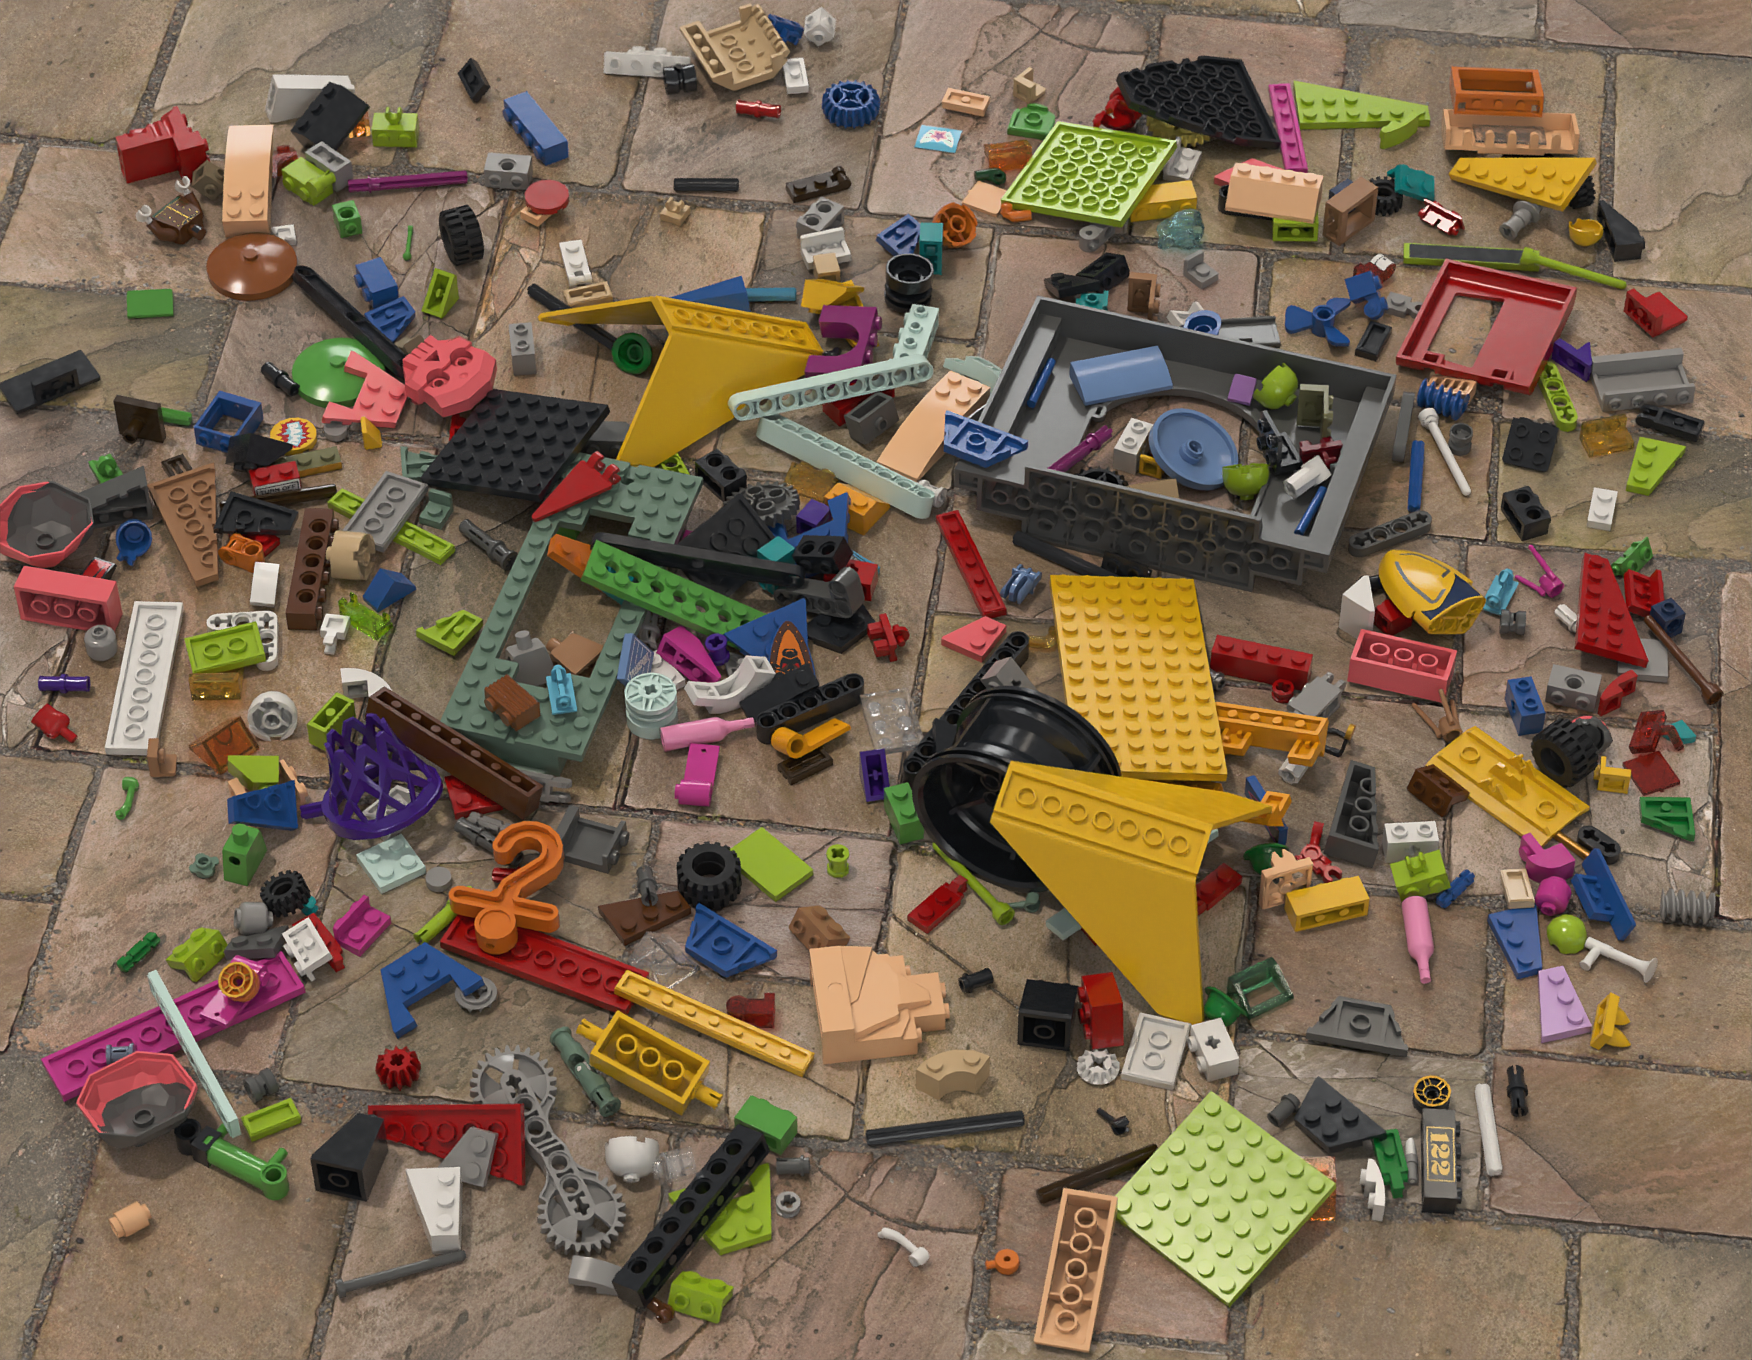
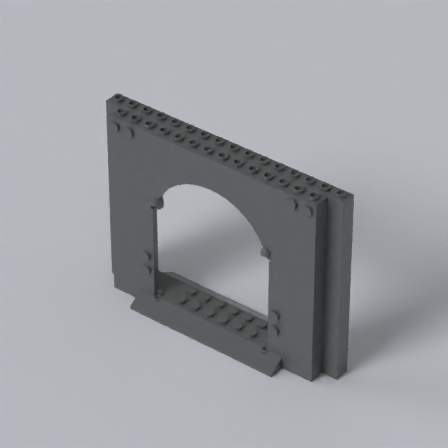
M1037 295L978 419L980 423L1028 440V448L987 468L960 458L955 468L954 487L977 492L976 510L1022 520L1021 532L1052 546L1103 557L1104 551L1107 550L1138 563L1148 565L1150 569L1252 592L1254 589L1256 575L1302 585L1307 569L1324 573L1328 572L1392 401L1397 375ZM1153 346L1159 347L1166 362L1173 389L1085 406L1069 377L1070 362ZM1053 358L1056 364L1036 406L1030 408L1027 406L1030 394L1047 359ZM1282 363H1285L1292 369L1298 380V389L1295 392L1297 398L1289 407L1283 405L1279 409L1265 408L1254 398L1250 406L1227 401L1235 374L1256 378V389L1261 391L1263 388L1261 382L1278 365L1282 367ZM1300 384L1329 385V395H1333L1332 409H1329V411H1333V422L1327 428L1331 429L1333 440H1341L1343 444L1338 462L1330 464L1329 471L1332 475L1296 498L1286 493L1283 481L1299 470L1276 475L1270 466L1268 482L1261 487L1250 515L1069 474L1070 469L1066 472L1048 469L1050 465L1084 440L1091 420L1104 422L1106 413L1109 410L1126 402L1151 396H1187L1219 404L1242 416L1258 432H1260L1258 420L1260 419L1261 411L1267 410L1279 433H1287L1299 454L1300 441L1309 440L1312 445L1320 443V427L1296 426ZM1319 487H1326L1327 491L1304 535L1294 534L1296 527Z

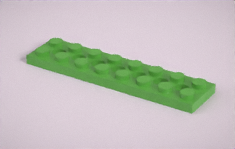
M598 540L595 541L580 580L706 636L716 633L724 635V633L740 627V625L766 615L759 610ZM606 567H612L616 573L609 572ZM629 576L636 578L639 583L630 581ZM651 586L659 588L661 593L654 592ZM673 596L680 597L683 603L677 602ZM696 606L703 607L706 612L698 611ZM718 615L724 616L728 622L721 621ZM727 642V645L732 646L738 650H741L732 642Z

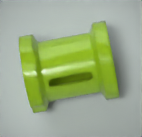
M840 844L830 846L826 852V857L829 861L827 863V873L833 878H843L849 873V863L847 862L849 850L846 846Z

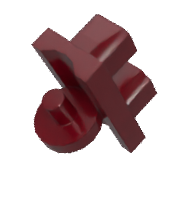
M1329 436L1323 437L1320 443L1312 445L1309 440L1300 441L1298 451L1303 464L1319 455L1329 470L1330 464L1338 462L1343 444L1341 440L1334 441Z

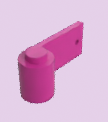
M690 743L684 780L682 779L680 784L675 786L674 797L679 799V804L710 807L720 746Z
M236 955L230 962H243L252 968L260 979L259 990L268 983L270 973L266 965L240 955ZM238 979L236 981L238 986L243 983V980ZM219 990L200 1012L199 1016L202 1019L228 1028L249 1001L243 1003L235 1002Z

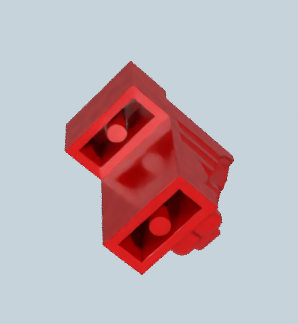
M174 106L173 109L164 114L161 120L152 124L148 123L145 128L132 129L129 131V134L125 133L115 137L121 172L127 184L178 171L181 178L186 176L192 182L193 172L206 160L210 161L209 156L206 155V151H209L206 138L202 139L199 131L193 132L191 127H187L185 113H180L178 106Z

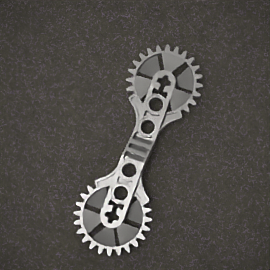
M506 1045L505 1052L503 1053L498 1048H495L494 1057L486 1053V1062L478 1060V1069L472 1070L473 1078L470 1079V1087H472L470 1089V1097L474 1098L473 1104L524 1103V1107L530 1109L529 1112L524 1113L525 1149L540 1165L546 1177L545 1186L538 1200L541 1205H537V1213L541 1214L537 1217V1223L543 1224L540 1228V1233H548L546 1236L547 1243L555 1240V1250L564 1246L565 1255L571 1249L575 1250V1255L579 1256L580 1251L584 1250L586 1256L590 1257L591 1249L600 1254L601 1245L609 1249L611 1246L610 1239L617 1241L619 1236L617 1232L623 1231L624 1224L621 1222H625L626 1214L623 1213L626 1204L619 1203L622 1201V1193L614 1194L617 1185L614 1184L608 1187L607 1177L599 1181V1172L578 1165L573 1160L566 1144L553 1133L548 1118L555 1105L556 1098L554 1096L557 1093V1087H555L557 1078L551 1077L554 1071L553 1067L546 1068L548 1060L539 1061V1052L531 1056L529 1047L524 1053L520 1052L519 1045L515 1047L514 1051H510L509 1046ZM514 1059L519 1060L518 1070L513 1069ZM490 1067L503 1073L500 1084L486 1073ZM537 1129L541 1131V1134L532 1135L529 1131ZM561 1164L565 1168L563 1170H556L552 1166ZM573 1187L576 1189V1192L567 1193L563 1189ZM579 1203V1207H578V1208H579L580 1212L577 1213V1204ZM595 1216L610 1228L606 1234L591 1227ZM577 1231H582L581 1243L576 1242Z

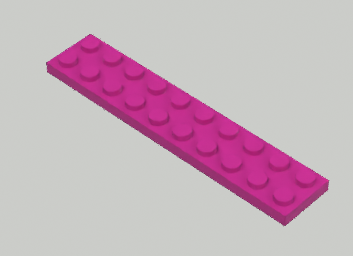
M282 951L275 958H265L258 961V963L267 966L270 973L269 981L266 986L260 988L256 996L249 1001L228 1028L305 993L303 983ZM218 980L173 999L196 1042L226 1029L199 1016L200 1012L220 990ZM157 1006L41 1058V1062L62 1100L65 1102L80 1095L90 1074L107 1066L106 1045L122 1047L134 1043L136 1051L166 1054L176 1052L182 1049L160 1007Z

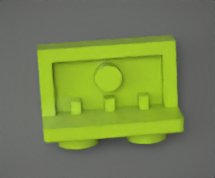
M201 927L193 931L190 935L191 937L184 944L174 948L172 954L166 959L170 968L185 970L191 981L197 982L225 957L224 950L228 944L219 930Z
M682 1271L671 1283L668 1304L675 1311L717 1324L721 1320L723 1307L733 1296L734 1286L727 1285L719 1279L711 1280L702 1277L694 1271Z

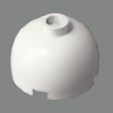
M268 691L260 694L253 700L248 710L247 720L249 729L257 738L265 741H271L270 737H281V740H285L293 734L297 726V708L294 702L286 694L279 691Z
M635 1136L612 1138L609 1139V1143H605V1159L608 1168L615 1175L623 1177L624 1182H639L641 1177H645L653 1172L658 1163L659 1143L651 1138H645V1143L637 1141Z

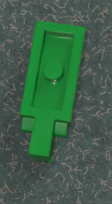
M1398 1129L1385 1130L1387 1139L1379 1142L1378 1138L1371 1139L1377 1166L1381 1172L1384 1185L1390 1184L1392 1198H1403V1183L1408 1182V1167Z

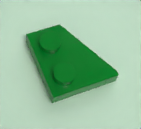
M1691 797L1639 798L1641 823L1688 841L1695 840Z

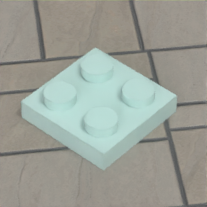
M402 834L356 854L358 863L380 894L426 873L425 865Z

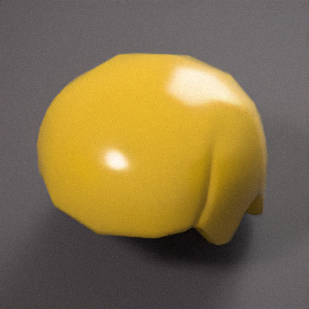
M1577 218L1574 224L1569 221V236L1577 245L1591 246L1602 238L1603 227L1596 220H1581Z

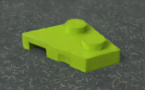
M465 610L453 613L450 617L437 620L436 625L428 629L418 628L416 630V637L455 656L483 627V619Z

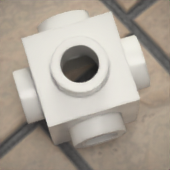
M820 7L806 16L804 35L819 47L834 37L836 19L824 8Z

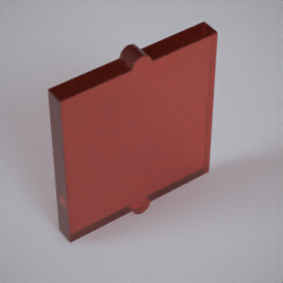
M1660 751L1646 755L1640 754L1637 758L1625 761L1622 764L1624 769L1631 770V779L1643 796L1658 791L1664 792L1665 789L1680 785V779Z

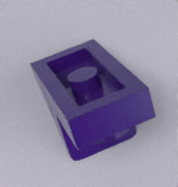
M1561 338L1556 340L1553 344L1551 359L1583 381L1588 382L1592 367L1590 342H1587L1577 350Z

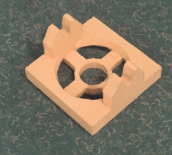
M1285 849L1282 850V858L1276 852L1272 853L1271 865L1273 868L1262 870L1258 903L1262 910L1285 904L1287 892L1311 886L1313 863L1310 857L1296 861L1294 855ZM1297 872L1303 874L1302 877L1297 879L1292 877V874ZM1279 878V883L1275 884L1273 879Z

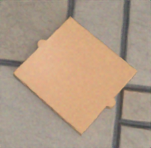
M977 181L974 187L968 190V195L962 201V205L964 204L970 209L997 217L1001 211V198L1007 190Z

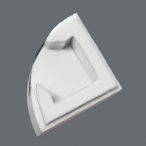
M293 224L271 227L272 235L285 240L290 245H297Z

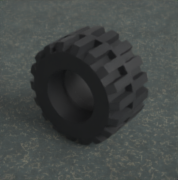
M466 204L441 211L439 214V229L450 261L455 266L483 259V236L477 217L470 206Z
M1560 718L1555 720L1532 738L1531 753L1536 765L1543 774L1564 788L1573 787L1593 772L1598 765L1597 749L1592 739L1583 728H1580L1575 722L1572 723L1569 719L1564 720Z
M707 841L702 845L699 843L694 844V848L688 847L685 850V854L679 856V862H677L676 866L678 890L688 904L692 903L693 908H696V905L700 903L708 909L714 908V910L720 909V906L727 907L730 905L729 901L734 902L737 899V894H740L742 886L741 862L737 858V853L734 850L730 851V847L727 845L721 846L719 842L710 844V841ZM709 874L717 875L715 877H702Z

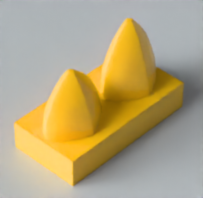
M1611 992L1597 1005L1590 1046L1597 1050H1600L1605 1044L1614 1047H1627L1631 1045L1627 1037L1614 1026L1626 1025L1630 1023V1020L1626 1013L1618 1006L1620 997Z

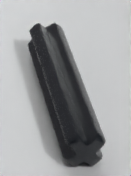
M675 178L674 190L738 191L739 179Z

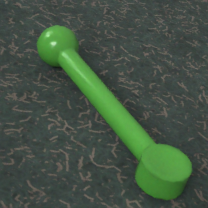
M408 225L406 251L403 254V259L406 261L411 259L410 247L413 225Z

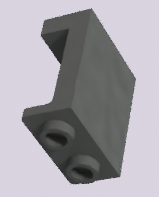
M569 805L556 829L563 844L564 862L607 874L611 867L618 863L622 846L625 847L630 836V833L627 831L626 821L621 820L618 827H613L580 817L579 807Z

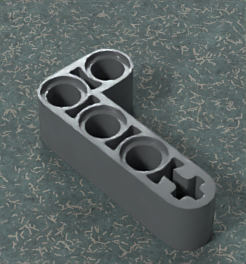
M850 567L842 568L830 582L805 578L804 585L799 588L779 586L773 593L775 601L783 607L805 598L806 611L841 618H850L865 601L860 577ZM789 576L791 578H800L797 576Z

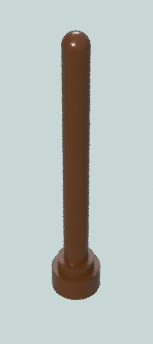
M1647 615L1644 618V623L1701 688V697L1708 705L1718 702L1724 694L1717 684L1708 682L1652 616Z

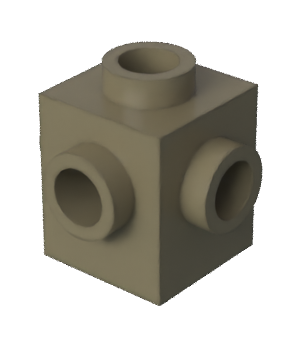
M206 160L193 172L192 188L211 200L223 194L224 170Z

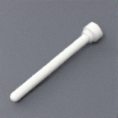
M1426 408L1422 410L1418 415L1421 425L1430 430L1462 494L1465 496L1470 495L1471 489L1438 427L1439 417L1435 409Z

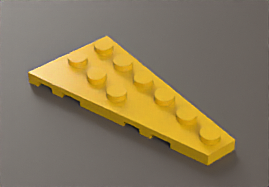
M1460 158L1449 172L1451 180L1563 212L1597 162L1595 158Z

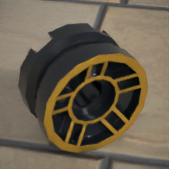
M1438 1076L1422 1077L1414 1085L1412 1100L1414 1108L1420 1114H1422L1423 1108L1448 1110L1451 1095L1450 1086L1444 1079Z

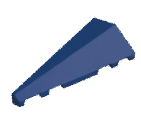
M742 276L669 297L751 312Z

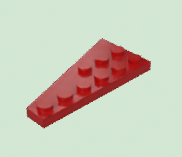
M1584 553L1581 563L1574 649L1646 668L1649 660L1608 559L1599 555Z
M524 1103L368 1105V1115L373 1114L379 1118H384L387 1139L412 1146L420 1151L435 1154L443 1159L446 1158L470 1127L499 1133L489 1174L513 1181V1183L521 1186L526 1185Z

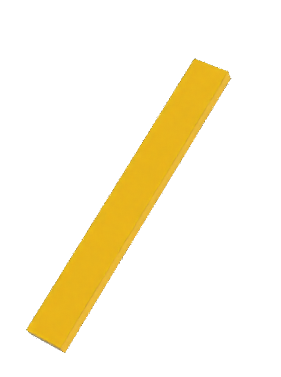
M626 970L614 988V994L797 1076L803 1077L814 1059L815 1053L629 970Z

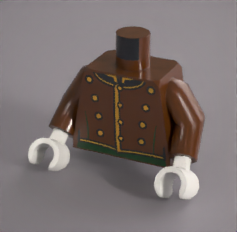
M186 176L182 178L185 186H182L178 180L175 183L176 191L183 193L184 196L178 195L152 216H150L151 208L147 205H143L141 211L138 210L136 213L137 221L146 222L148 229L160 241H172L182 245L193 237L197 240H202L206 235V229H204L203 211L193 191L190 193L188 189L190 180Z

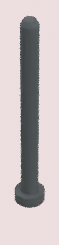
M458 1250L343 1282L342 1278L336 1279L334 1282L339 1299L346 1297V1292L463 1261L466 1258V1253L464 1250Z

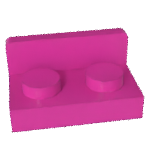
M363 895L351 905L349 911L342 918L335 922L333 926L334 938L342 948L361 957L391 924V916L370 906L369 897Z

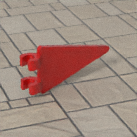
M598 451L594 452L587 462L581 460L532 514V521H540L612 489V485L617 484L621 480V477L617 474L620 469L615 464H611L605 469L603 474L599 473L606 467L601 461L604 459V456Z

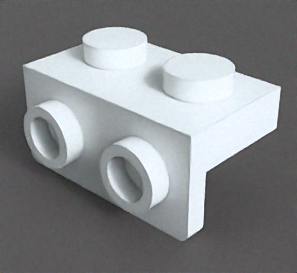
M843 227L800 236V253L808 270L813 269V255L835 253L838 264L851 261V253L844 240Z

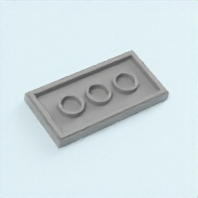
M385 471L342 531L371 534L375 542V550L384 553L428 492V484Z

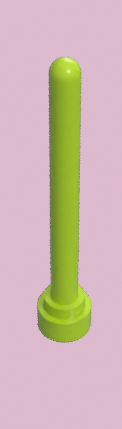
M1524 247L1519 264L1525 266L1538 264L1622 290L1627 287V283L1623 280L1539 256L1537 252L1528 247Z
M933 843V849L958 875L968 880L967 884L992 909L991 912L994 920L999 925L1009 923L1015 915L1014 909L1008 903L999 902L964 865L951 860Z

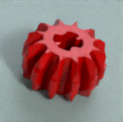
M395 1045L394 1050L385 1048L384 1055H378L375 1071L381 1085L387 1084L389 1090L397 1086L400 1091L404 1085L411 1088L412 1081H418L421 1070V1063L416 1052H410L407 1046L399 1049L397 1045Z

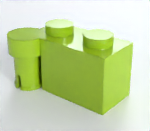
M303 157L298 158L282 169V183L284 187L313 206L333 194L332 184L336 182V177L330 170L324 172Z

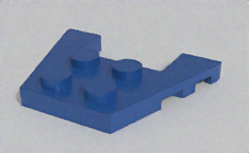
M846 492L827 500L833 520L789 539L785 524L776 523L775 528L767 527L775 537L780 536L795 549L803 535L844 536L848 543L847 523L850 520L848 509L849 505H851V498ZM806 573L805 578H810L819 573Z
M426 942L380 969L392 1029L397 1039L418 1027L406 1008L444 984L453 980L465 997L485 985L481 976Z

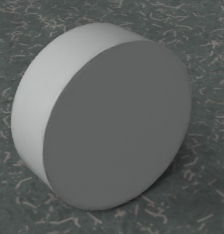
M331 421L330 424L324 425V435L330 441H341L348 434L347 425H342V422Z
M434 867L426 873V885L431 891L443 892L452 884L451 873L444 867Z

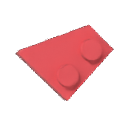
M984 616L941 638V645L982 663L1006 633V625Z

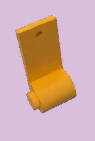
M836 718L804 735L789 728L781 727L774 731L771 744L775 750L791 758H800L851 730L849 724Z

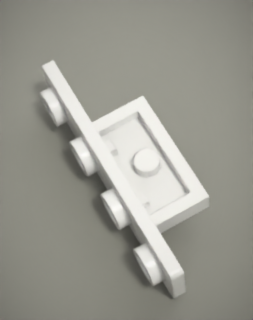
M634 46L627 53L605 52L604 73L663 77V67L676 66L679 69L681 65L690 64L691 59L684 56H672V52H667L665 48H654V51H647L645 47Z

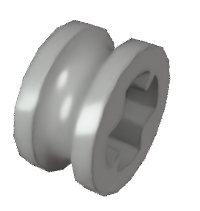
M786 1191L777 1196L776 1212L779 1216L792 1218L799 1213L800 1198L797 1194ZM784 1202H790L792 1208H786Z

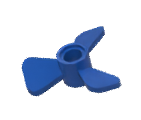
M1332 298L1327 301L1326 305L1316 306L1312 313L1295 305H1290L1286 308L1285 330L1289 334H1294L1311 328V332L1314 335L1326 337L1331 345L1349 346V338L1334 327V321L1337 314L1351 305V300L1349 298Z

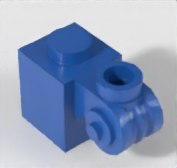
M1368 271L1344 279L1350 300L1354 304L1368 301L1364 306V313L1369 318L1378 320L1386 310H1389L1386 298L1381 297L1379 289L1382 288V283L1378 275L1375 276L1373 272Z

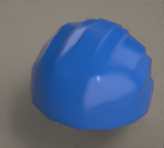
M132 519L119 526L115 536L116 545L120 551L117 560H125L130 566H133L136 557L147 552L151 546L152 534L145 522Z

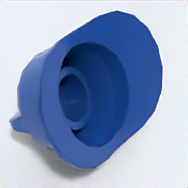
M1199 310L1187 317L1183 328L1219 335L1221 317L1214 311Z

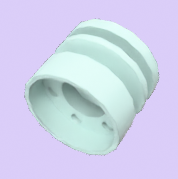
M653 672L643 673L632 678L627 683L624 691L627 727L633 734L650 740L659 739L660 727L678 723L676 686L670 678Z

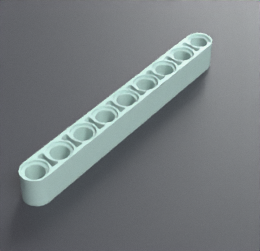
M914 354L739 392L729 398L728 407L737 420L746 421L925 382L932 377L933 367L923 355ZM920 365H924L922 370L916 371ZM902 369V372L899 375L894 376L897 370ZM880 374L877 380L872 381L875 375ZM857 379L854 385L849 386L852 380ZM835 384L832 390H827L830 385ZM813 389L809 395H804L807 390ZM790 394L788 399L782 400L784 395ZM763 399H768L765 404L759 405ZM745 404L743 409L736 410L739 405Z
M780 414L759 418L756 436L759 439L916 518H929L935 493L932 490Z

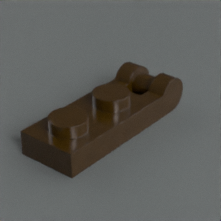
M837 166L830 172L787 182L786 191L793 203L846 190L850 188L852 183L849 177L846 176L844 168Z

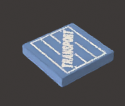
M625 633L617 673V680L625 687L632 678L643 673H651L654 652L633 633Z

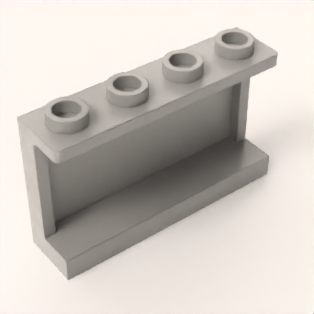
M1682 348L1592 357L1590 379L1602 412L1641 408L1644 404L1666 406L1693 403L1696 387L1694 383L1688 382L1682 366L1684 355Z

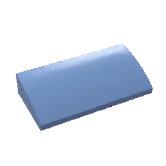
M1158 346L1070 362L1069 377L1085 406L1173 389L1166 362Z

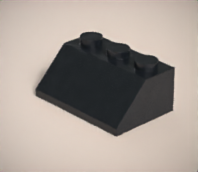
M328 82L290 131L306 149H310L322 141L336 151L366 114L370 106L344 86Z

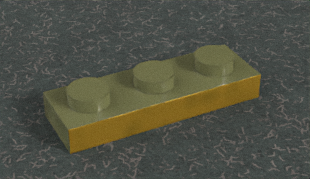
M337 446L281 457L268 465L272 466L296 461L300 477L342 469Z

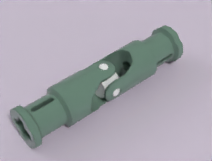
M564 1026L556 1029L550 1036V1043L561 1052L560 1057L575 1078L580 1081L589 1099L596 1102L599 1107V1113L603 1117L615 1114L621 1107L620 1099L614 1097L610 1091V1085L603 1076L596 1072L597 1069L589 1065L590 1057L582 1045L573 1039L570 1028Z

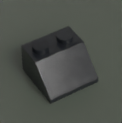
M253 433L231 436L225 464L234 466L233 470L238 472H247V470L266 467L293 448V444Z

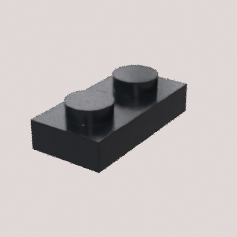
M470 58L457 74L471 100L478 102L490 89V85L478 62Z

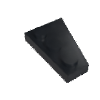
M231 491L213 530L217 534L291 535L299 517V512Z

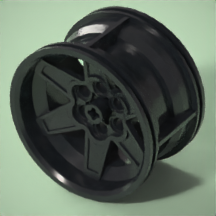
M996 686L988 688L976 694L959 716L954 746L932 755L919 770L912 787L914 808L923 828L933 842L951 860L964 865L972 875L1011 891L1024 893L1048 891L1049 889L990 823L1010 762L1017 761L1122 777L1121 770L1112 749L1103 736L1084 717L1066 704L1049 695L1024 687Z

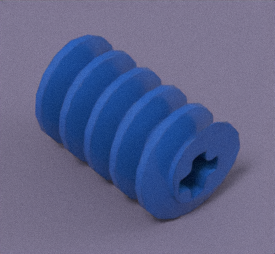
M1425 378L1418 391V407L1422 408L1426 405V408L1435 409L1437 414L1443 412V416L1449 417L1451 415L1453 420H1458L1468 406L1470 395L1467 394L1464 399H1461L1462 392L1458 391L1453 396V388L1451 387L1445 393V385L1442 384L1436 389V382L1433 381L1430 386H1427L1428 379Z

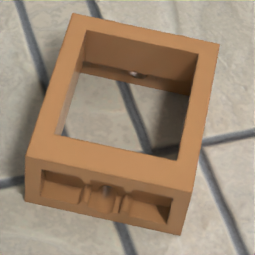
M1360 177L1326 201L1322 236L1340 246L1375 220L1378 187L1365 178Z

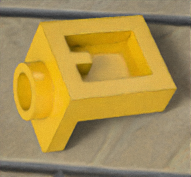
M1601 756L1600 765H1597L1593 774V779L1598 780L1597 790L1628 793L1631 770L1606 767V756Z

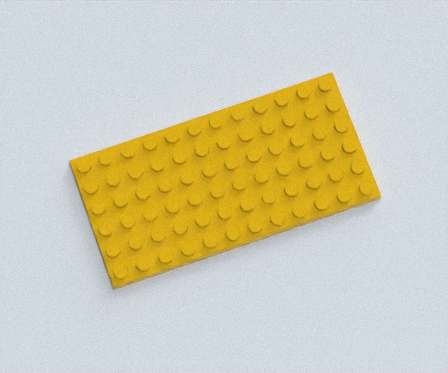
M1050 575L1049 586L1065 704L1084 717L1103 736L1118 761L1122 777L1147 780L1226 782L1228 773L1194 579Z

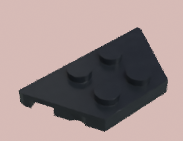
M1319 1076L1315 1078L1294 1117L1295 1125L1329 1154L1343 1151L1346 1148L1363 1146L1362 1141L1378 1138L1380 1142L1387 1139L1386 1131Z

